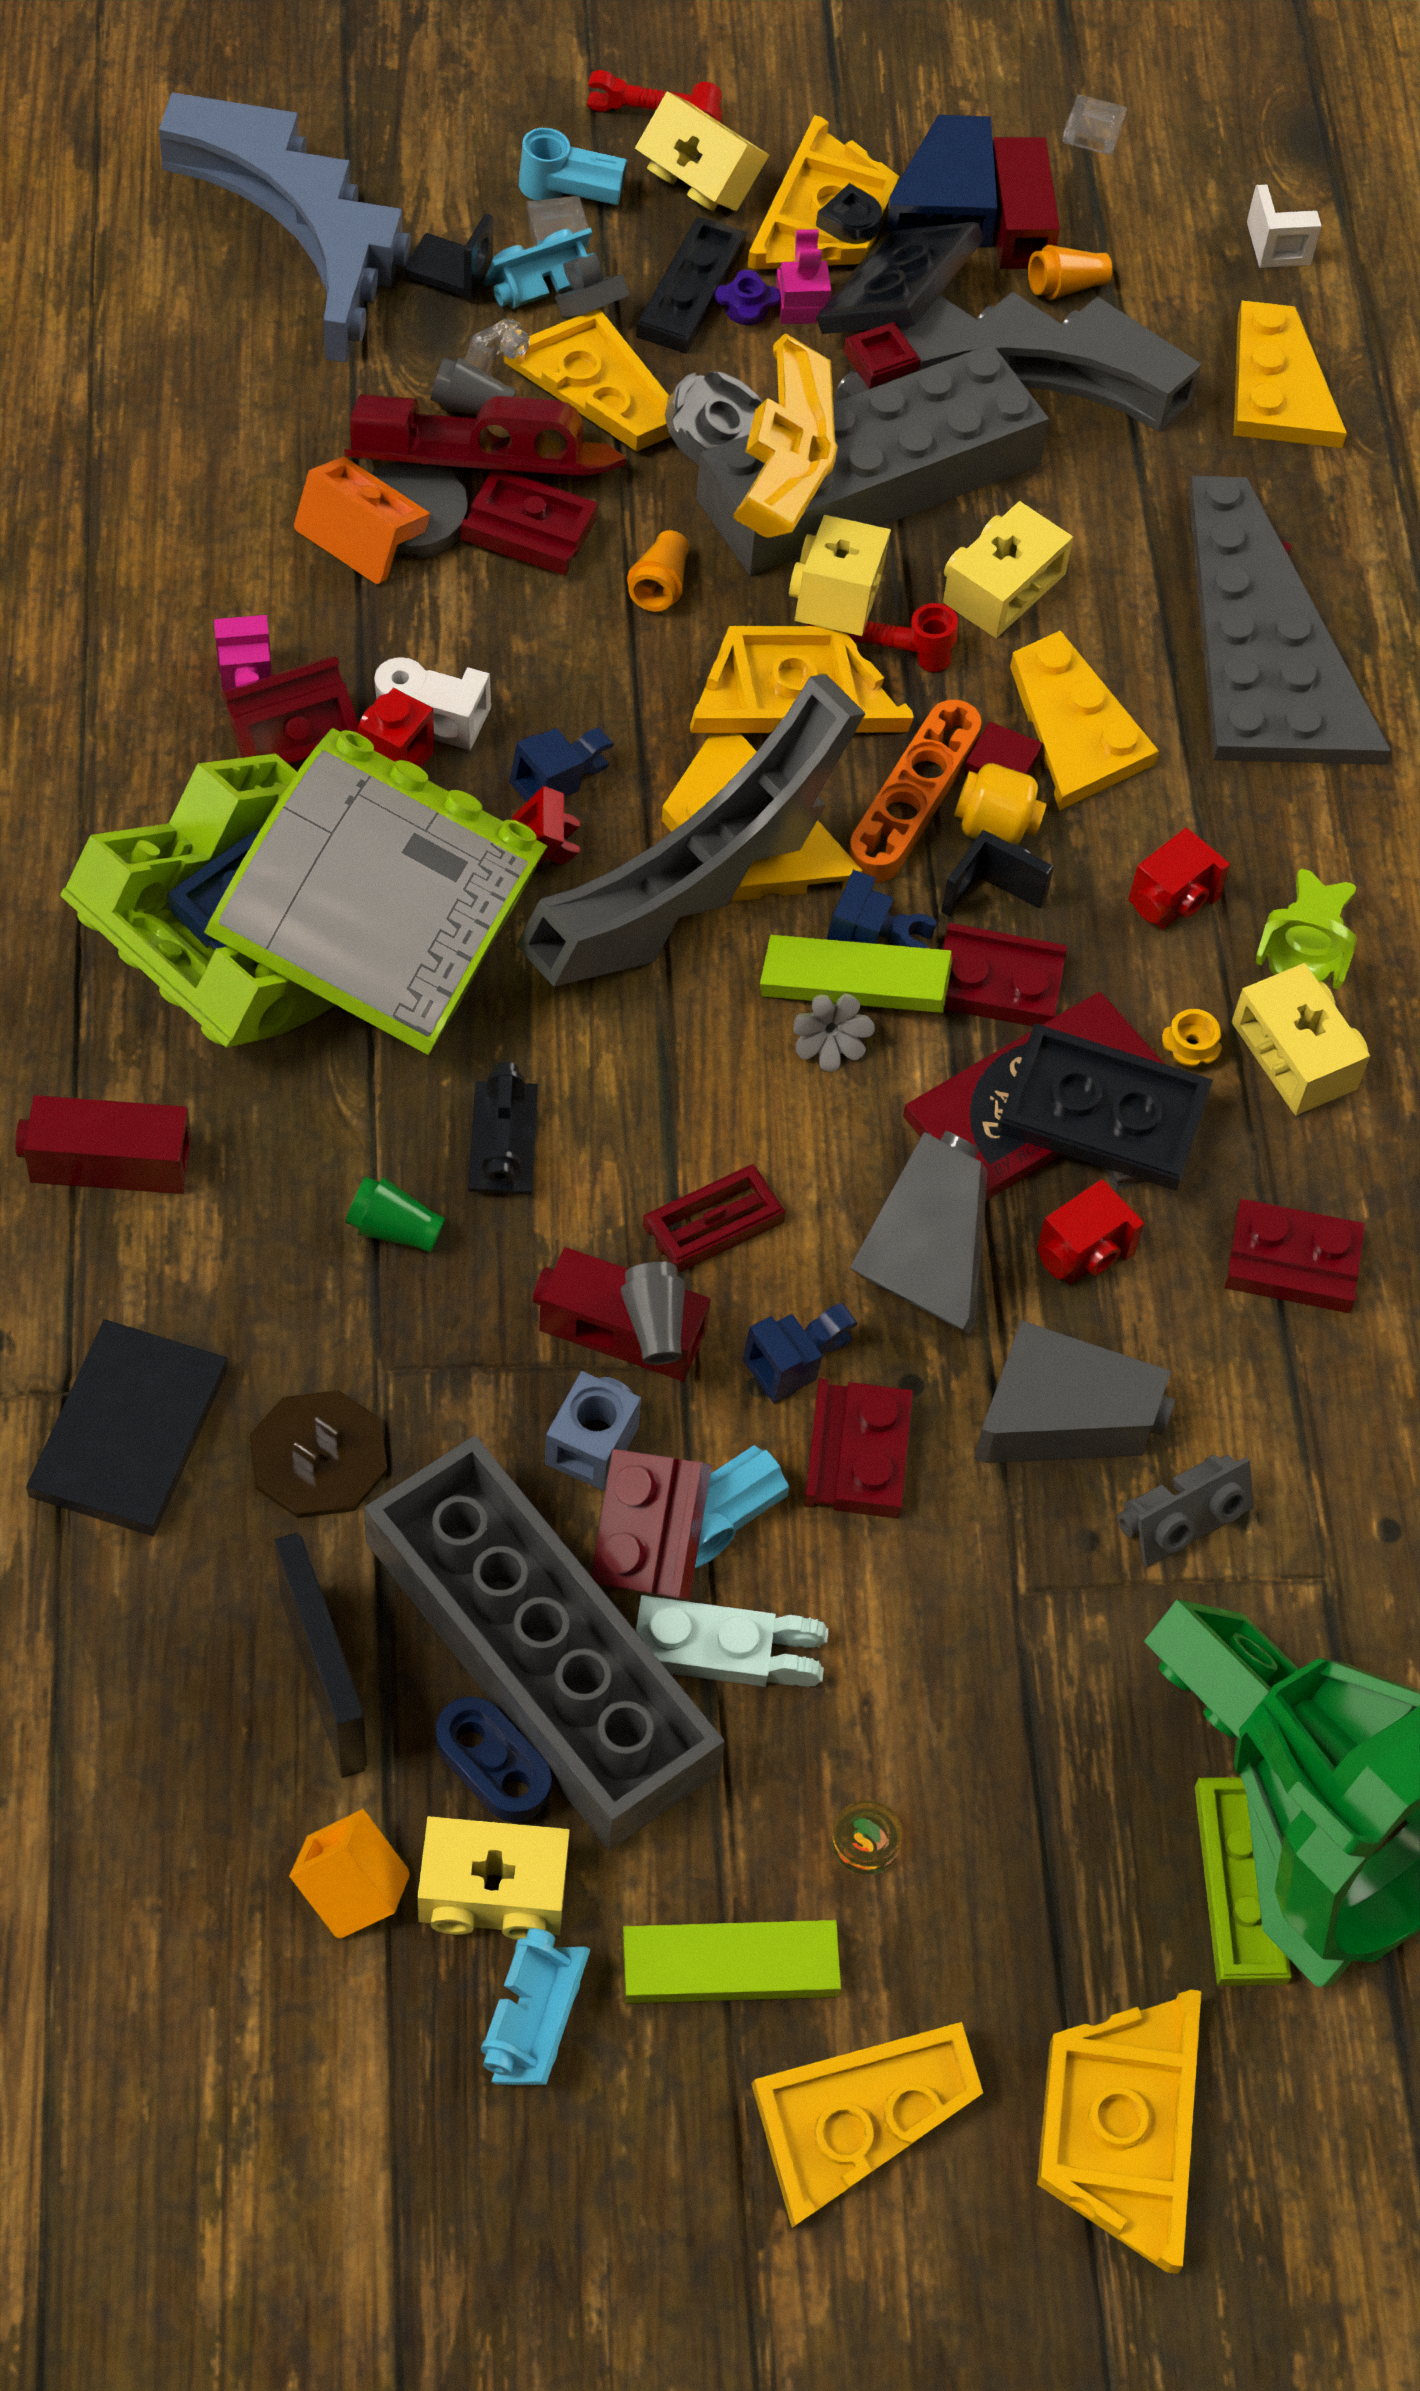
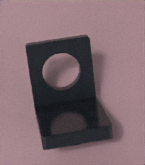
M484 214L466 246L425 233L405 266V277L472 299L493 260V216Z
M983 829L948 877L941 913L950 916L977 877L1037 908H1041L1047 899L1054 867L1032 855L1021 845L1009 843Z

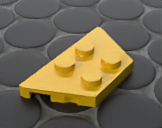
M814 115L749 250L748 268L755 270L781 268V262H795L796 230L803 229L819 230L818 249H821L822 252L821 261H827L828 266L860 264L871 251L878 234L872 240L865 243L852 244L840 241L816 226L817 212L851 183L873 196L881 205V230L888 214L890 195L898 184L900 176L882 162L872 160L868 156L867 151L853 140L845 145L828 133L829 122L820 116Z
M729 626L718 657L708 676L700 701L693 713L690 731L691 733H772L787 714L810 676L827 674L866 713L855 733L908 732L914 717L912 710L906 703L897 707L881 688L884 677L870 661L864 659L859 654L857 645L846 632L819 626Z
M711 733L662 807L661 821L671 832L686 822L723 789L757 752L741 733ZM817 820L801 850L754 860L731 901L760 899L762 896L771 893L782 896L807 894V887L810 884L841 881L842 889L844 890L853 869L862 873L863 870Z
M1198 1990L1178 1993L1175 2000L1141 2011L1138 2007L1111 2015L1109 2020L1098 2025L1083 2024L1053 2034L1049 2046L1039 2158L1038 2186L1165 2272L1173 2274L1180 2272L1183 2267L1201 2005V1991Z

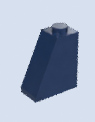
M938 115L890 195L885 233L894 230L974 222L979 223L984 238L979 247L991 248L997 213L991 116Z

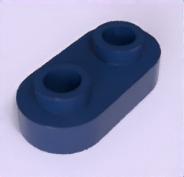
M479 1697L459 1698L442 1710L436 1723L437 1750L445 1763L496 1817L509 1822L527 1821L542 1812L551 1794V1771L549 1765L494 1704ZM474 1732L479 1734L483 1741L476 1747H465L458 1739L465 1733ZM519 1781L524 1783L529 1790L523 1796L512 1797L503 1788L510 1782Z

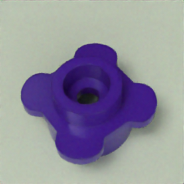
M742 270L737 273L736 278L730 284L717 287L715 299L719 304L725 305V312L732 321L741 325H754L766 318L769 306H776L780 302V291L774 286L764 284L756 272Z

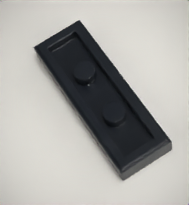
M697 216L638 320L636 337L687 354L716 301L715 291L717 287L725 285L746 246L747 232Z

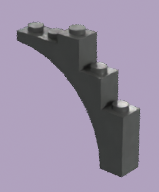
M1013 291L995 307L992 305L986 307L977 319L939 295L915 326L898 327L921 359L919 371L993 344L1025 388H1039L1083 397L1122 411L1158 432L1192 403L1201 368V363L1098 296L1080 312L1077 310L1072 311L1061 324ZM850 371L839 383L835 398L839 401L869 390L858 372Z
M827 674L810 676L781 722L754 756L723 789L686 822L627 863L575 889L540 899L516 944L518 949L553 987L653 963L679 917L728 906L754 860L801 850L826 807V804L818 795L866 713Z

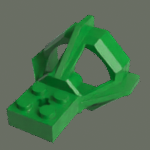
M1177 1599L1144 1642L1162 1660L1158 1665L1161 1673L1182 1690L1187 1692L1193 1691L1207 1706L1203 1711L1206 1719L1225 1735L1237 1738L1233 1765L1236 1773L1240 1774L1246 1788L1263 1931L1315 1986L1331 1987L1352 1961L1375 1962L1420 1932V1690L1347 1663L1319 1657L1299 1669L1243 1613ZM1404 1820H1406L1408 1824L1392 1840H1390L1384 1847H1382L1374 1854V1852L1380 1847V1845L1386 1840V1838Z

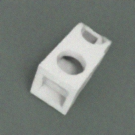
M402 657L387 660L379 666L375 673L376 699L381 695L389 693L394 687L433 707L434 740L471 751L491 709L489 673L467 667L463 678L459 679L431 670L426 671L418 662Z

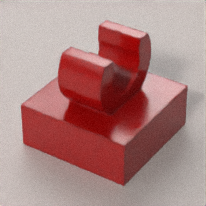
M543 786L512 816V820L523 823L533 830L537 837L536 840L547 845L537 867L547 858L557 864H568L580 852V846L565 840L580 827V821L576 817L564 813V793Z

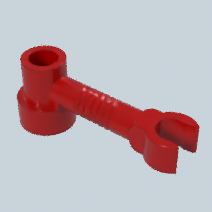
M596 70L591 72L588 86L602 89L607 93L590 92L586 106L599 112L607 111L611 108L620 109L623 106L641 107L642 109L646 108L647 110L651 109L654 111L655 109L657 110L667 91L629 85L623 79L616 78L608 71ZM711 82L697 83L693 87L691 94L670 91V93L689 101L708 115L722 122L723 114L720 108L722 92L717 85Z
M930 603L919 607L914 612L911 619V628L890 626V624H879V622L874 623L867 620L862 636L847 634L854 642H866L867 644L871 643L872 645L877 644L878 646L882 645L883 647L888 646L889 648L893 647L894 649L916 652L917 662L922 669L929 672H940L945 670L951 663L952 647L956 644L958 638V617L949 606L940 603Z

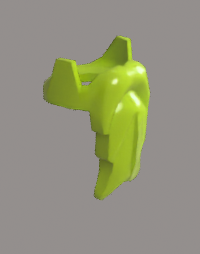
M1303 868L1300 869L1296 877V903L1289 905L1288 909L1273 910L1269 914L1256 955V964L1262 966L1268 956L1271 973L1276 975L1305 963L1317 981L1326 983L1334 975L1333 988L1339 989L1345 980L1357 944L1356 935L1349 928L1343 926L1344 921L1340 914L1353 898L1356 886L1348 882L1325 886L1311 871Z

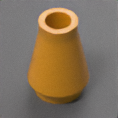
M1046 245L1042 251L1032 253L1028 264V280L1031 290L1035 295H1044L1048 300L1095 286H1106L1112 277V262L1107 253H1092Z
M673 530L661 532L655 543L629 570L627 575L629 594L639 607L648 611L659 612L667 609L680 599L683 589L686 556L689 552L688 540L681 533Z

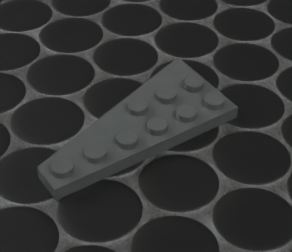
M1191 476L1188 497L1213 759L1226 761L1386 765L1391 750L1248 478Z

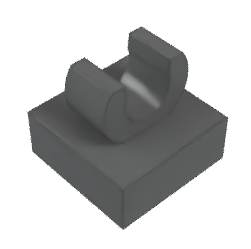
M595 254L587 257L581 256L563 264L565 275L573 289L555 296L563 318L583 315L625 298L630 294L623 274L603 277L599 260Z

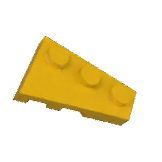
M1242 300L1237 325L1233 436L1343 448L1347 432L1296 307Z

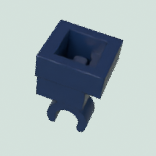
M557 728L540 735H532L518 741L516 744L509 783L526 802L543 786L564 793L565 798L579 791L583 774H597L609 767L610 764L601 755V752L611 749L614 743L601 728L589 730L572 744L568 742Z
M853 869L833 913L827 940L878 944L881 937H884L890 945L926 948L927 945L925 943L916 941L910 935L916 934L932 939L937 922L930 916L920 913L909 916L905 914L897 916L889 914L894 898L873 890L875 877Z
M839 1303L827 1309L817 1319L810 1322L806 1329H803L793 1314L777 1322L770 1316L750 1326L742 1360L773 1404L795 1394L796 1390L817 1380L823 1357L822 1354L827 1351H837L850 1344L853 1338L847 1330L855 1327L858 1322L844 1303Z

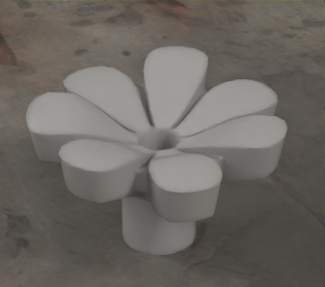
M846 993L838 998L835 1004L832 1003L827 995H818L812 1000L813 1013H801L796 1016L793 1029L794 1033L800 1036L796 1041L797 1054L803 1059H809L819 1053L820 1067L828 1072L839 1068L840 1054L842 1053L850 1060L855 1061L861 1058L866 1048L858 1037H870L875 1031L874 1023L868 1016L857 1014L860 1009L859 1001L854 996Z

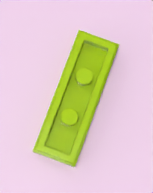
M770 935L760 981L761 995L763 997L812 1001L818 995H827L832 1003H836L838 998L846 993L854 996L861 1006L943 1013L952 968L951 950Z
M1198 1778L1195 1784V1794L1217 1986L1287 1985L1291 1979L1289 1958L1264 1933L1262 1928L1247 1795L1242 1778Z
M836 1920L623 1926L625 2004L839 1997L841 1980Z

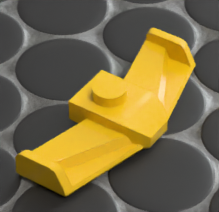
M787 333L783 334L773 345V355L777 359L779 404L767 398L755 409L745 451L765 463V465L733 514L736 521L767 538L793 532L822 481L833 471L838 445L835 442L831 360Z

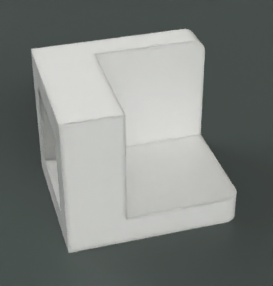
M1256 185L1247 225L1259 268L1311 265L1321 230L1318 212L1275 213L1268 185Z

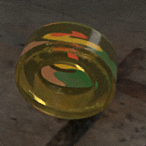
M872 1800L853 1802L846 1806L835 1820L831 1835L833 1853L839 1863L851 1872L861 1875L881 1873L895 1862L899 1854L903 1839L902 1826L897 1815L880 1802Z

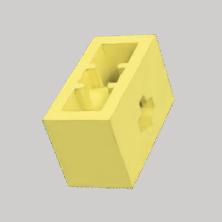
M668 91L635 147L636 150L651 159L647 166L648 170L673 185L678 178L691 186L687 196L711 211H715L717 205L720 204L737 212L769 157V154L689 101ZM699 152L703 154L700 161L696 159Z
M1019 501L1002 517L1000 515L994 516L986 524L980 537L967 549L960 547L950 557L944 569V576L947 577L943 603L994 638H998L1066 574L1073 536Z
M824 515L817 535H806L800 563H795L792 573L789 596L798 598L794 621L862 636L882 580L891 529Z
M1305 963L1242 988L1231 1023L1295 1116L1358 1089L1370 1059L1367 1044L1361 1033L1355 1028H1350L1336 1008L1334 997L1328 986L1321 981H1317Z
M427 1816L418 1890V1922L431 1923V1927L434 1930L453 1935L471 1933L474 1927L502 1930L506 1937L515 1940L526 1938L530 1928L542 1929L553 1935H560L570 1829ZM488 1875L502 1877L498 1890L490 1891L485 1889Z

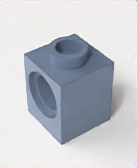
M581 1371L546 1434L545 1465L605 1491L612 1450L626 1451L639 1428L641 1397L633 1394L628 1386L614 1378H597ZM591 1420H599L605 1422L610 1427L603 1431H590L584 1428L582 1424Z

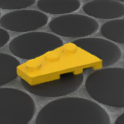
M600 308L504 346L505 364L562 402L569 403L577 409L578 413L636 452L671 437L665 418L669 395Z
M1061 630L1013 652L1010 668L1028 721L1033 722L1039 741L1043 743L1040 756L1044 768H1049L1055 785L1054 797L1059 811L1156 764L1159 750Z
M962 2022L754 2079L751 2085L791 2227L793 2228L983 2094Z

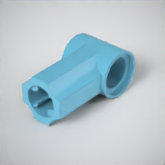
M537 128L528 132L523 138L518 186L525 196L535 201H554L564 193L618 206L628 160L571 147L568 138L560 131L552 128Z
M753 1445L711 1473L695 1568L708 1563L719 1555L733 1540L736 1530L788 1496L789 1485L781 1472V1467L767 1450L763 1451Z

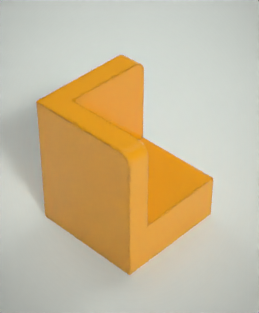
M361 1809L308 1835L289 1877L333 1935L337 1938H344L394 1914L410 1873L407 1866L366 1811Z

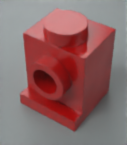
M393 687L389 693L378 697L375 703L365 711L359 722L357 732L370 740L374 746V751L394 762L404 760L422 768L434 753L433 707Z
M1185 827L1137 865L1128 901L1135 906V909L1143 919L1150 923H1155L1164 930L1181 915L1185 918L1194 915L1205 901L1213 905L1220 899L1230 863L1190 829Z
M1101 1179L1045 1217L1036 1250L1039 1252L1040 1259L1047 1271L1055 1278L1064 1279L1071 1285L1088 1272L1093 1276L1101 1274L1116 1261L1119 1255L1124 1261L1134 1256L1144 1222Z

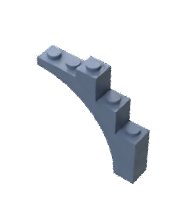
M172 92L159 127L163 170L203 179L241 195L271 214L297 238L315 264L327 294L323 319L325 359L347 363L353 341L361 342L364 336L366 309L363 307L365 301H374L377 285L392 287L397 267H405L408 262L411 236L410 233L402 232V209L358 202V185L350 184L349 160L307 154L306 137L299 136L297 112Z

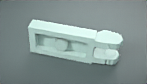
M641 1595L636 1633L670 1674L766 1687L767 1682L790 1686L815 1687L823 1680L824 1667L821 1666L819 1661L791 1654L770 1657L772 1644L820 1648L821 1645L827 1643L829 1628H826L824 1622H820L818 1619L803 1618V1616L787 1615L775 1618L776 1614Z

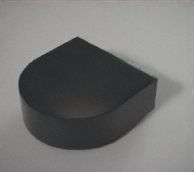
M849 183L817 212L816 226L840 241L852 244L865 243L872 240L880 230L882 208L873 196Z

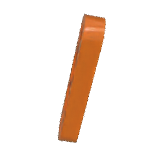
M946 700L938 703L931 710L854 830L848 854L863 870L864 874L876 878L875 883L890 880L899 872L965 767L968 757L978 742L982 724L980 714L969 703L961 700ZM954 725L960 726L961 728H958L952 735L949 746L942 743L944 730H950ZM921 761H930L939 765L944 773L936 778H925L918 775L912 767ZM895 802H904L915 807L918 814L911 819L901 820L890 815L886 808ZM881 834L888 837L885 853L880 852L875 858L866 855V852L872 853L881 840Z

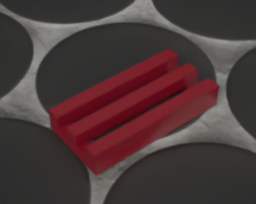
M751 1164L643 1215V1228L648 1236L653 1234L656 1239L655 1246L660 1254H665L668 1262L675 1264L677 1272L680 1273L784 1223L786 1211L754 1164ZM749 1188H752L755 1192L727 1206L721 1205L704 1213L702 1218L670 1232L667 1228Z

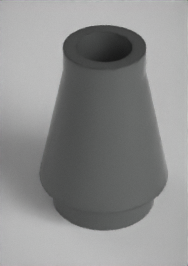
M444 357L435 379L430 400L442 404L443 411L477 415L485 401L498 396L515 397L517 389L505 385L461 357L457 361Z
M649 1262L633 1266L624 1274L626 1284L620 1288V1293L641 1347L642 1360L645 1364L663 1365L678 1361L682 1358L681 1332L685 1280L678 1277L677 1266L669 1262Z

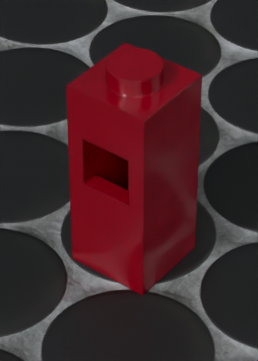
M993 137L997 197L994 230L1000 269H1028L1032 253L1042 251L1046 245L1057 246L1060 232L1046 137Z
M33 1095L29 1119H20L17 1125L16 1156L26 1159L30 1183L184 1194L192 1141L188 1107Z
M567 1247L563 1248L554 1269L547 1266L543 1268L536 1283L532 1299L533 1303L540 1305L539 1331L685 1382L707 1331L710 1297L685 1289L681 1332L682 1358L669 1364L649 1365L645 1364L642 1360L641 1347L620 1293V1288L626 1284L624 1274L628 1270L627 1268Z

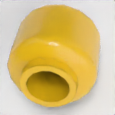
M988 763L979 770L978 774L971 771L968 772L954 817L962 819V831L970 838L976 839L984 829L1009 843L1019 845L1024 834L1036 836L1047 803L1036 800L1038 785L1035 778L994 763Z

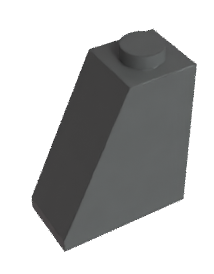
M945 1131L941 1140L924 1132L852 1262L850 1269L862 1278L958 1330L971 1335L976 1326L988 1170L981 1161L975 1159L979 1148L965 1139Z
M1021 1320L984 1421L974 1459L985 1463L1142 1456L1150 1433L1163 1436L1176 1400L1163 1395L1171 1371Z

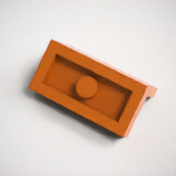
M343 456L308 471L294 528L297 532L373 583L380 584L388 579L397 545L425 533L431 513Z

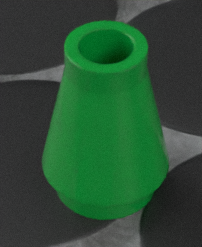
M365 1176L350 1206L345 1223L358 1228L357 1235L416 1247L431 1253L446 1218L432 1212L384 1176L380 1182Z

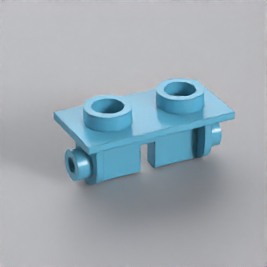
M591 228L572 233L571 229H563L547 236L540 245L525 250L521 245L506 248L494 256L483 284L487 287L498 283V285L494 286V294L498 304L501 307L509 305L512 309L548 297L550 292L543 279L545 276H550L557 293L572 289L565 275L563 264L581 256L587 257L595 254L593 252L587 254L585 251V247L593 232Z
M530 1928L526 1938L517 1940L516 1951L504 1986L520 1996L518 2004L510 1999H499L487 2037L481 2046L482 2053L486 2055L483 2067L494 2073L492 2083L495 2085L547 2084L552 2066L558 2055V2047L574 1999L580 1988L581 1977L590 1953L589 1948H553L556 1940L555 1936L537 1928Z

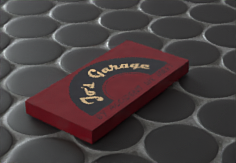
M1101 991L1042 1024L1058 1031L1165 1064ZM1032 1031L905 1104L903 1117L920 1137L926 1132L941 1140L944 1132L948 1131L979 1148L975 1159L981 1161L988 1170L986 1201L1063 1155L996 1133L1002 1111Z

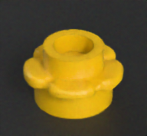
M1187 1009L1178 1013L1172 1020L1171 1026L1164 1029L1162 1043L1166 1051L1173 1053V1059L1177 1063L1187 1067H1196L1201 1062L1210 1064L1219 1057L1222 1051V1045L1219 1043L1222 1034L1218 1021L1210 1013L1200 1009ZM1187 1039L1195 1040L1198 1043L1190 1044L1188 1043Z

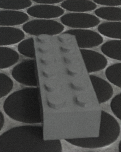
M989 344L834 402L835 442L838 445L833 471L822 481L793 532L767 538L736 521L733 517L737 507L741 504L765 463L745 452L749 434L700 452L696 499L751 577L800 558L806 535H817L824 515L881 527L1040 465L1049 418L993 344Z
M476 1435L364 1507L367 1545L489 1700L546 1760L551 1771L552 1780L608 1851H611L720 1773L724 1739Z

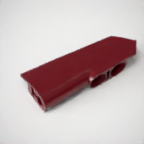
M360 394L350 418L351 449H344L346 458L582 476L603 473L626 465V457L609 444L583 442L582 418L577 409L569 403L559 400L509 396L492 397L484 402L476 418L419 414V403L416 398ZM487 426H501L508 431L510 436H495L488 430ZM550 429L558 431L566 440L562 442L552 441L542 431Z

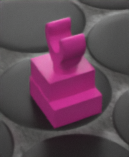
M818 229L796 230L795 262H781V268L777 269L775 285L780 291L778 307L781 324L817 323L816 316L830 300L831 285L827 261H821L822 252L821 249H818Z
M267 615L213 619L222 691L271 675Z

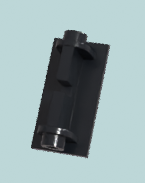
M498 1063L495 1065L494 1071L488 1075L487 1081H475L468 1192L532 1195L538 1084L525 1083L524 1076L519 1073V1067L514 1063Z

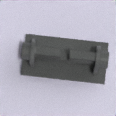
M1211 1455L1202 1463L1173 1478L1174 1489L1179 1494L1174 1496L1161 1484L1138 1498L1130 1499L1124 1503V1511L1117 1514V1522L1127 1537L1139 1535L1142 1564L1145 1567L1182 1550L1193 1541L1226 1523L1238 1519L1242 1514L1254 1508L1250 1460L1247 1457L1235 1462L1229 1455L1221 1458Z

